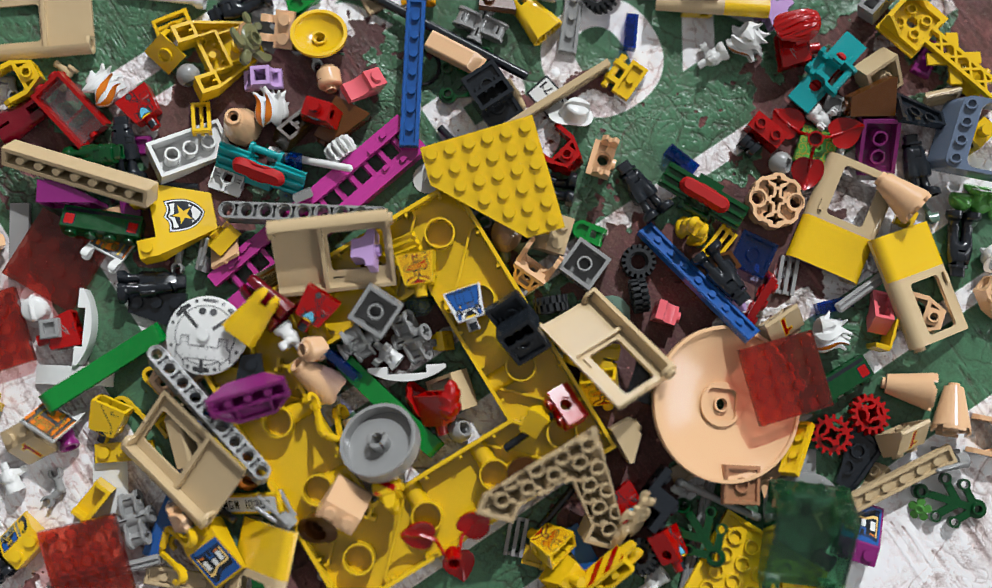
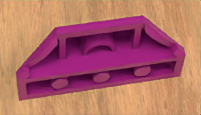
M262 372L225 383L205 400V405L212 419L241 424L278 413L291 393L284 376Z

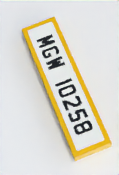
M281 492L232 493L223 505L232 514H260L254 509V506H258L267 513H272L257 499V496L260 495L278 513L284 511Z

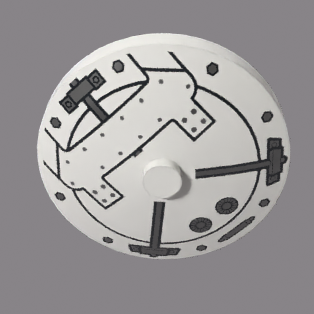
M213 296L196 297L182 304L172 315L166 333L167 346L173 359L183 369L198 375H215L231 368L240 359L246 345L227 332L222 324L237 308L228 301Z

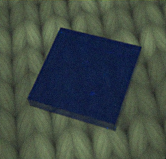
M744 229L733 250L734 256L742 266L739 270L763 280L779 245Z
M328 350L324 354L353 382L360 381L363 375L336 351Z

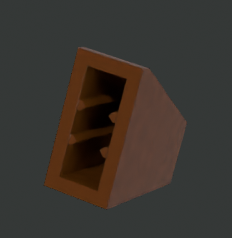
M885 76L845 95L841 106L843 115L849 117L895 116L898 77Z
M335 96L332 103L343 112L338 129L336 131L319 126L314 134L318 140L317 143L327 147L336 137L345 134L350 136L370 121V113L351 103L348 104L346 100Z

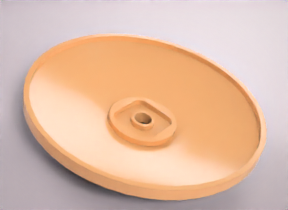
M726 325L701 329L678 342L666 356L676 365L675 376L670 380H664L655 386L652 391V414L655 428L668 454L683 469L698 478L722 484L743 483L758 478L770 471L789 450L796 435L800 418V400L796 395L799 393L797 381L783 354L760 334H756L745 344ZM719 399L724 402V407L721 410L717 407ZM722 464L761 466V471L756 473V470H750L739 475L728 476V480H724Z

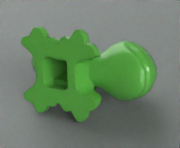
M964 183L963 188L969 194L953 191L949 194L948 202L953 209L966 211L970 208L972 212L982 214L988 212V217L992 220V188Z

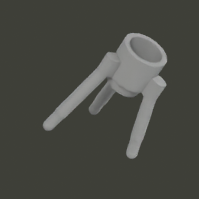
M209 238L200 240L198 257L195 262V269L205 273H210L212 269L211 257L206 256Z
M934 446L930 447L931 450H935L936 448H938ZM952 449L958 462L937 468V473L933 475L968 468L971 463L969 455L966 452L961 453L960 449Z
M281 489L279 492H281L282 500L289 513L284 511L280 515L266 500L258 495L257 499L277 519L258 506H254V509L279 528L289 530L297 522L295 518L297 513L292 509Z

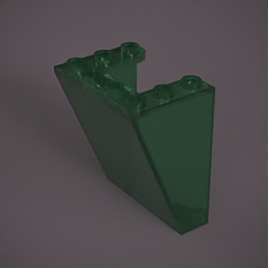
M784 479L769 480L757 577L759 588H772L771 585L773 583L775 588H779L780 582L817 588H845L862 526L850 488L830 486L822 483L813 484L804 481H787Z

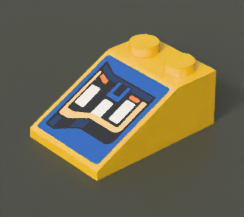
M216 516L203 529L195 525L193 529H195L198 536L196 545L191 547L182 546L188 558L215 588H220L246 568L222 516ZM186 533L182 535L183 537L188 539V535Z

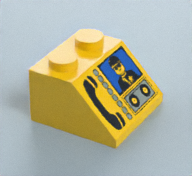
M25 511L0 537V550L2 556L18 570L26 567L54 537L28 511Z

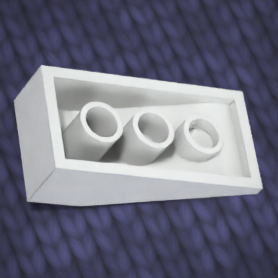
M218 119L212 120L213 135L205 133V136L197 134V137H193L191 127L146 143L145 153L161 185L179 179L216 161L219 142L230 144Z

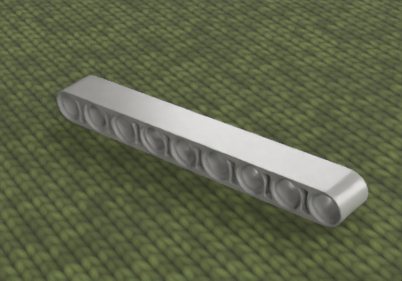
M224 201L219 205L218 213L229 223L266 224L267 221L301 218L304 212H309L307 217L320 216L325 212H328V215L386 208L381 206ZM233 209L232 213L227 215L228 210ZM252 209L251 214L245 216L246 212ZM271 210L269 216L264 217L265 212ZM286 211H290L289 215L283 218V214Z
M151 346L147 352L149 366L205 429L247 468V476L255 484L261 485L266 483L271 472L269 464L232 423L205 417L203 413L208 411L205 405V400L208 396L162 346ZM156 354L162 356L160 359L152 358ZM166 369L174 370L172 374H167L164 371ZM179 383H185L187 384V387L179 388L177 385ZM193 397H198L200 401L198 403H193L190 401V399ZM218 426H224L227 430L224 432H218L216 428ZM235 440L238 441L240 445L237 447H232L229 444V442ZM245 455H250L253 458V460L250 462H246L242 459V457ZM257 470H263L265 471L266 475L260 477L256 475L255 472Z

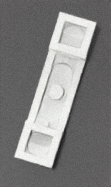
M84 288L79 289L78 308L85 309L82 347L74 346L72 366H83L94 348L98 332L96 302L91 291Z
M446 363L427 364L426 372L389 375V367L368 368V372L386 380L409 382L426 379L438 374L446 368Z
M37 365L35 384L57 385L85 366ZM115 373L95 386L114 387Z

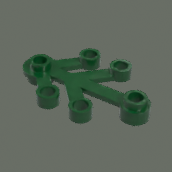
M482 47L485 50L493 53V50L490 47ZM448 62L443 63L441 70L444 74V87L439 91L441 102L452 104L457 98L471 97L467 90H459L463 86L461 79L469 73L457 68V80L452 84V65ZM450 67V70L444 71V68ZM451 92V95L446 97L445 93Z
M940 473L938 475V481L943 484L949 496L928 490V487L921 483L912 485L910 489L911 495L914 498L925 499L927 497L946 503V505L928 513V519L932 522L941 521L942 516L958 507L966 509L956 516H949L946 523L952 528H958L961 522L969 517L980 519L987 511L985 503L974 497L970 489V481L964 478L958 479L956 483L958 489L963 491L967 502L961 500L951 483L952 476L949 473ZM944 475L947 476L946 482L942 479ZM963 481L966 482V486L964 488H962L961 483ZM920 488H923L924 493L922 495L919 494ZM976 506H979L978 512L975 511ZM933 513H937L936 519L932 518ZM952 519L956 520L955 525L951 524Z
M683 497L677 500L679 501L677 511L686 515L696 532H689L683 527H679L682 531V537L703 543L706 550L697 549L693 544H686L687 548L689 546L692 548V553H688L686 556L694 555L705 558L710 566L721 567L726 561V555L722 550L724 536L729 531L728 526L723 523L716 526L715 531L717 535L713 545L710 535L714 518L718 515L717 508L709 506L705 509L706 518L704 527H702L692 511L693 505L691 500ZM684 502L688 504L687 509L682 507ZM710 509L714 510L713 516L709 515ZM720 526H724V533H720ZM716 553L719 555L718 561H715L713 558Z

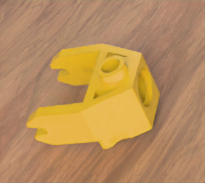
M8 60L0 65V77L14 71L24 87L23 91L4 102L8 108L31 98L30 96L34 93L33 90L38 85L44 84L47 81L39 66L32 60Z

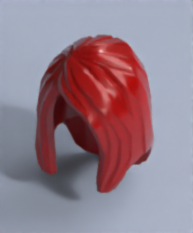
M809 8L796 9L780 13L774 18L773 27L778 37L782 41H790L782 44L783 48H794L812 40L818 34L821 27V16L818 11Z

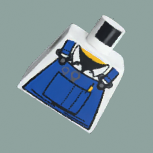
M479 282L443 294L458 324L466 322L469 332L481 329L477 318L484 316V308Z

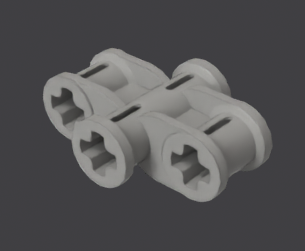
M459 6V13L452 24L456 28L470 33V35H467L466 40L478 46L482 45V38L499 45L503 43L502 38L505 31L509 29V25L501 20L492 18L491 16L495 12L483 10L477 12L466 6Z
M410 309L404 310L396 316L390 325L395 333L391 337L392 346L398 351L404 349L412 364H418L424 359H432L433 350L428 342L432 337L430 327L426 323L419 326L413 312Z
M355 323L353 327L345 332H339L344 344L337 345V348L345 361L354 354L361 364L365 358L372 354H377L372 343L379 342V338L369 331L363 333L358 324Z
M135 489L132 493L126 495H118L117 504L121 517L115 516L112 519L115 532L122 533L124 531L125 541L130 550H134L142 544H151L153 538L149 522L153 523L157 520L155 508L152 505H148L145 508L144 497L139 489Z

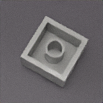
M580 237L558 266L557 271L587 292L612 259Z
M370 282L347 318L382 339L404 303Z

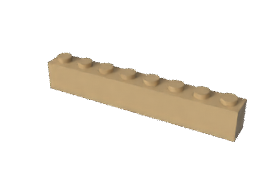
M16 139L1 147V165L143 208H147L158 198V182Z

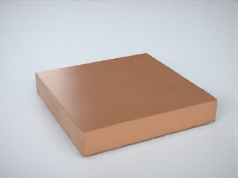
M722 464L723 480H728V476L739 475L750 470H756V473H759L761 466ZM760 477L743 483H721V504L760 506Z

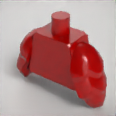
M449 380L444 390L426 391L425 388L420 387L417 383L409 381L405 386V399L411 408V412L419 420H422L425 427H435L437 436L447 435V424L455 421L462 406L460 401L461 389L457 383Z

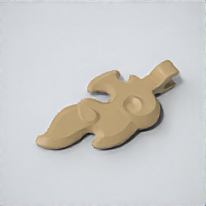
M642 491L638 505H635L632 511L627 509L619 519V523L622 525L619 526L612 536L610 550L616 545L619 546L628 534L630 537L634 536L649 518L651 510L648 506H653L656 502L655 498H648L651 494L650 491Z

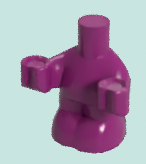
M72 428L56 441H60L59 449L61 453L72 451L80 446V442L75 437V431Z

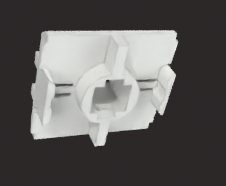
M214 166L208 187L239 198L244 189L245 177ZM227 174L233 176L231 182L224 180Z

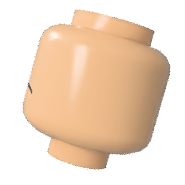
M324 64L317 70L316 77L319 89L328 94L337 92L342 85L339 68L333 64Z
M321 336L304 337L298 345V354L305 362L323 361L329 352V345Z

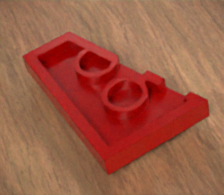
M769 271L765 275L768 278L766 283L760 285L756 291V301L752 300L744 313L754 325L758 320L757 314L760 310L763 311L768 304L767 298L770 294L773 295L778 288L777 278Z

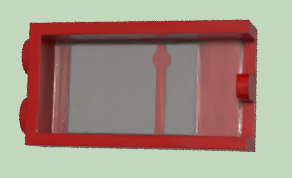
M53 71L48 75V80L44 84L38 85L30 96L78 149L83 145H90L113 124L64 71Z

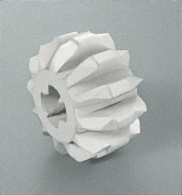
M348 134L332 140L324 148V154L328 161L340 163L355 151L357 146Z

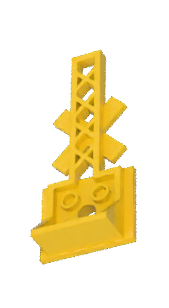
M900 0L875 27L877 31L910 59L923 46L932 52L926 54V65H947L949 85H962L963 79L983 97L992 98V93L987 88V85H992V75L980 65L982 63L981 52H964L959 48L958 32L943 34L939 31V28L949 18L929 1ZM907 22L913 23L914 28H910ZM935 36L937 43H931L929 39ZM974 72L980 74V80L973 78Z

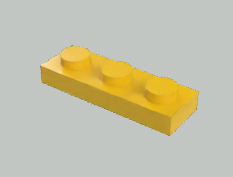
M799 421L794 440L781 460L778 469L781 475L799 477L815 428L813 422Z
M147 440L155 448V440ZM121 442L94 444L95 463L132 460L121 450Z

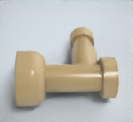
M58 60L53 63V67L59 71L66 72L70 79L75 73L79 72L71 64L66 67ZM63 84L58 89L64 93L67 90V86Z

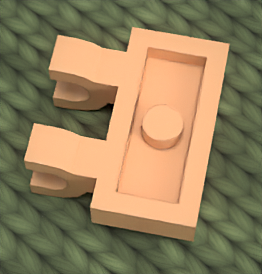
M276 9V15L261 13L260 21L275 23L274 34L259 33L262 41L273 42V48L293 50L290 29L296 19V12Z

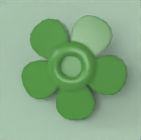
M918 498L916 502L911 501L908 505L912 509L910 516L912 518L919 516L922 521L928 519L927 513H931L932 507L925 505L926 501L923 498Z

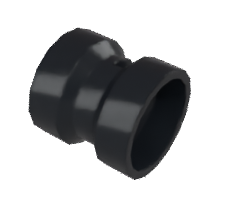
M749 132L736 146L740 150H744L745 155L750 159L763 145L759 141H755L753 135Z

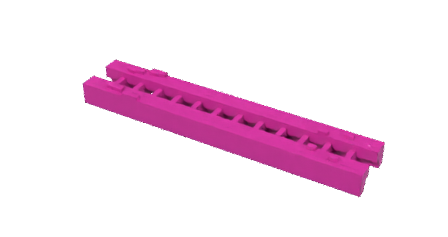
M397 114L340 162L352 165V172L332 169L311 187L314 193L313 196L298 203L317 204L320 202V204H327L323 198L334 190L343 200L339 205L366 206L422 158L420 147L425 145L419 139V148L399 147V140L396 136L400 134L401 117ZM389 142L399 152L392 160L382 150ZM375 154L384 163V166L378 172L367 162ZM360 167L371 177L363 185L353 174ZM346 179L356 188V191L349 197L339 187ZM286 211L283 214V218L287 217L290 211ZM304 212L302 216L305 214V216L307 217L309 215V212ZM266 226L239 247V256L207 275L216 287L221 286L231 277L233 283L240 288L245 283L236 272L245 264L254 275L260 272L250 261L260 252L270 262L264 269L275 264L274 258L265 249L271 243L268 240ZM239 290L227 299L237 309L246 302Z

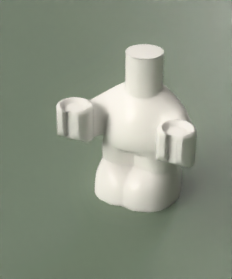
M722 41L712 50L709 49L706 42L699 45L701 51L704 52V59L697 62L700 69L705 66L718 65L721 61L730 59Z
M817 103L805 115V118L812 121L821 132L825 129L828 131V125L831 123L832 116H836L839 110L832 107L829 111L825 112L822 106Z
M287 320L277 327L273 333L276 336H281L283 339L278 345L281 351L287 348L290 349L293 346L298 351L300 343L299 334L293 329L290 320Z
M375 342L373 344V347L379 351L378 358H374L373 362H371L376 368L385 362L393 371L405 357L387 342L384 344Z
M7 461L0 464L2 470L0 483L4 485L7 496L26 487L20 479V475L28 471L25 464L17 469L10 468Z
M660 565L659 568H655L656 571L654 573H650L651 575H644L645 583L639 588H660L665 583L670 582L671 578Z

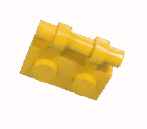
M621 54L619 58L614 60L612 68L609 72L605 73L604 79L600 84L604 88H607L610 83L614 84L615 86L611 92L627 102L647 74L648 69L635 60H632L627 65L624 62L628 57L625 54ZM619 70H622L624 73L618 79L615 75Z

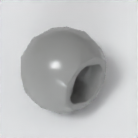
M189 63L181 65L176 72L178 82L184 87L193 86L194 77L200 75L199 69Z
M783 151L772 154L768 161L769 169L773 173H788L792 167L791 156Z
M455 419L448 426L449 438L454 442L463 443L472 434L470 423L465 419Z

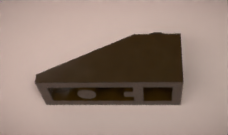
M301 109L275 129L272 141L286 153L296 146L316 125L302 120Z

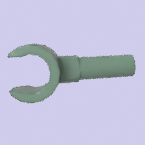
M925 203L922 206L926 214L925 221L928 224L940 221L939 213H931Z

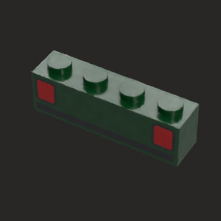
M67 204L64 206L59 222L62 233L67 236H81L89 240L100 239L108 243L119 242L128 246L137 245V241L143 239L146 229L145 220L142 216Z
M862 354L855 355L799 390V393L796 395L800 400V408L805 415H817L822 411L823 406L827 404L830 406L836 403L839 396H846L854 391L855 386H862L868 383L870 377L875 374Z

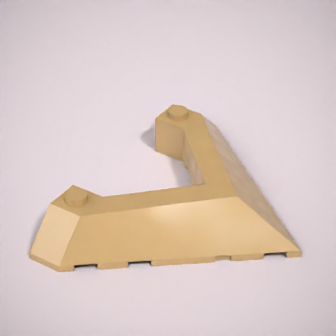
M596 425L485 492L476 509V514L513 523L520 507L528 503L527 500L537 495L540 497L554 490L553 487L562 483L567 484L571 482L585 513L577 529L579 535L585 543L609 549L613 534L622 525L619 523L621 514L616 502L614 488L605 462L606 459Z

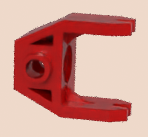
M556 123L554 125L555 130L567 143L552 158L545 154L544 157L547 167L552 172H560L563 175L569 176L570 173L575 172L584 163L574 135L561 124Z

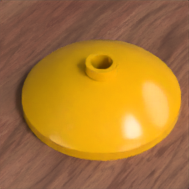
M315 9L301 14L294 20L290 29V38L295 49L301 54L311 58H325L336 54L345 45L347 27L343 19L336 13L324 9Z

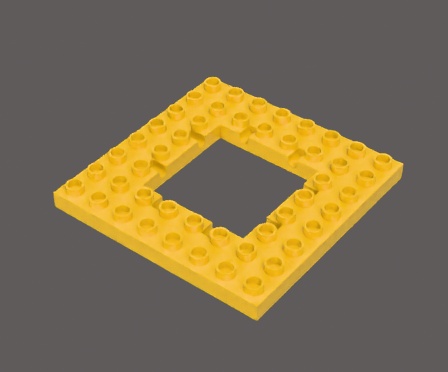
M437 189L393 215V224L390 225L391 237L393 240L414 231L423 248L418 252L434 250L436 252L435 284L426 286L507 420L404 484L405 490H402L404 498L400 499L401 510L399 514L392 515L379 499L374 502L371 498L361 521L351 535L336 528L338 538L333 542L320 544L309 543L299 535L297 531L298 522L317 511L318 504L339 474L366 490L367 488L362 480L356 477L343 462L340 454V443H334L323 437L321 438L318 434L312 403L309 401L303 404L302 397L307 392L291 370L293 361L300 357L295 347L293 346L290 349L287 348L281 351L278 347L283 341L281 336L269 333L265 328L255 347L246 346L242 354L262 353L264 372L284 376L291 395L278 413L241 424H232L269 464L271 472L266 484L271 492H279L281 489L292 509L297 513L295 516L297 522L292 528L298 533L297 537L327 588H390L442 556L434 541H432V545L428 549H416L406 544L400 538V533L404 529L418 521L429 522L435 527L436 533L434 537L438 539L444 550L449 546H458L462 532L456 528L457 520L467 512L476 511L482 495L508 479L507 467L517 457H530L536 462L595 425L604 454L617 447L547 335L546 337L552 343V347L518 366L497 341L496 327L485 313L484 316L477 318L481 328L479 330L469 332L466 322L457 323L443 294L479 282L484 309L516 289L523 297L524 295L470 207ZM375 229L380 236L379 244L382 245L384 243L382 229ZM364 232L363 234L359 235L358 237H356V238H354V239H358V238L363 237L366 232ZM412 237L394 244L393 248L413 241ZM351 241L330 253L331 264L334 270L366 267L364 264L356 265L351 259ZM412 245L405 249L394 252V255L416 247V245ZM384 248L382 249V255L379 256V265L386 264ZM396 268L397 285L379 288L404 303L416 295L415 287L407 288L404 285L400 271ZM274 286L273 289L279 292V286ZM365 289L328 292V294L342 303L319 328L311 325L306 333L299 330L296 325L301 317L296 315L295 311L287 320H290L293 329L298 332L300 342L304 337L321 336L329 346L336 344L342 340L339 332H345L354 326L355 322L347 317ZM302 295L286 298L298 306ZM240 359L231 368L222 373L203 375L213 393L225 383L236 380ZM567 382L589 415L586 420L565 432L563 428L557 425L554 418L548 425L543 427L536 439L529 436L513 449L506 452L503 445L523 432L519 430V427L528 414V409L535 405H542L549 413L550 411L544 404L547 392ZM560 405L563 410H568L566 406ZM321 413L324 431L333 433L326 419ZM259 470L262 477L266 475L265 471ZM283 502L284 511L289 513L286 505ZM491 518L490 525L498 521V519ZM466 535L463 538V542L469 539Z

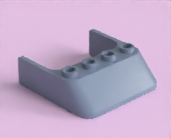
M968 96L952 99L944 104L942 112L946 125L941 130L936 129L927 158L931 170L992 182V171L974 168L967 161L982 109L992 111V98Z

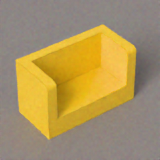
M98 478L70 513L87 524L116 488L104 478Z

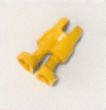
M684 216L676 221L675 233L679 239L689 235L686 239L688 246L696 247L706 242L709 227L706 223L704 224L699 220V217L689 218Z

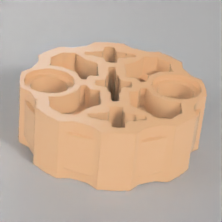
M775 172L771 175L760 177L751 185L749 193L745 196V205L750 207L748 210L749 218L754 224H759L766 230H776L787 227L798 219L801 210L805 206V198L802 196L800 184L795 179L786 177L784 173ZM752 195L759 198V204L752 201ZM791 199L796 201V208L790 205ZM773 217V220H776L777 222L773 224V221L770 220V218Z

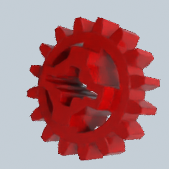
M872 393L869 395L862 394L853 398V402L849 403L852 409L847 410V413L851 414V417L847 419L853 421L852 428L858 427L857 433L864 431V436L870 434L874 436L883 432L884 428L889 425L886 420H889L891 417L887 416L886 413L890 410L884 408L886 402H879V396L874 398Z
M825 414L824 420L818 418L819 424H814L816 430L813 431V435H815V438L811 439V442H817L815 449L821 447V454L828 451L829 456H832L833 452L840 456V450L846 453L847 448L845 446H852L849 439H854V436L850 435L853 428L847 427L850 423L849 421L842 422L843 416L836 419L835 414L831 418ZM833 423L839 424L842 428L839 429L833 426ZM825 425V432L819 435V429ZM830 430L833 433H839L835 436V440H832L831 437H826ZM845 436V441L840 446L839 439ZM825 441L831 444L832 448L825 446L822 442Z

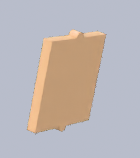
M239 239L221 257L211 249V268L213 270L239 256Z

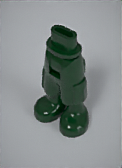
M114 143L83 145L80 149L71 145L65 147L62 151L63 154L82 158L83 160L103 166L113 165L125 158L123 145H116Z

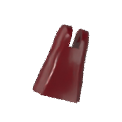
M32 98L0 111L1 140L5 145L15 139L20 141L35 126L45 120L48 115L39 108Z
M252 274L247 279L249 285L242 284L239 288L240 294L247 301L255 291L265 287L269 291L260 303L267 306L268 302L275 295L280 299L278 308L266 326L269 333H273L277 327L293 314L297 306L271 288L261 278Z

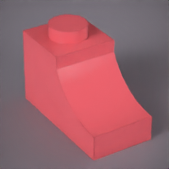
M379 67L363 71L356 78L342 84L340 90L348 104L379 94L387 84V81Z
M873 290L870 293V304L866 317L867 332L886 336L895 321L894 310L887 292Z
M659 299L654 303L650 321L671 327L675 326V323H679L681 317L680 307L672 305L666 300Z

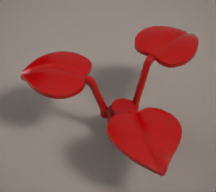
M775 108L772 113V121L789 134L786 140L793 139L796 133L808 137L807 144L811 147L809 158L800 157L793 162L791 167L792 177L800 184L801 190H808L814 187L824 174L823 162L820 159H813L815 148L820 147L824 139L832 138V143L835 147L848 149L855 145L865 128V125L858 120L837 118L828 125V132L831 135H823L819 131L811 133L802 132L800 129L803 128L805 119L799 110L795 108Z
M476 511L463 514L456 523L457 530L462 532L458 547L449 546L446 550L443 549L438 539L434 537L436 533L435 527L426 521H418L411 524L400 533V538L406 544L416 549H428L431 547L432 541H434L444 557L442 561L444 570L465 582L473 569L475 559L471 551L467 549L462 550L463 538L465 535L472 540L483 538L489 531L491 517L476 514Z

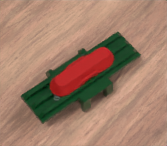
M671 161L657 185L681 198L676 206L678 209L682 208L692 215L699 217L704 224H707L710 217H713L737 231L750 208L722 192L725 186L703 173H700L697 177ZM686 198H694L703 203L709 210L706 214L685 202Z

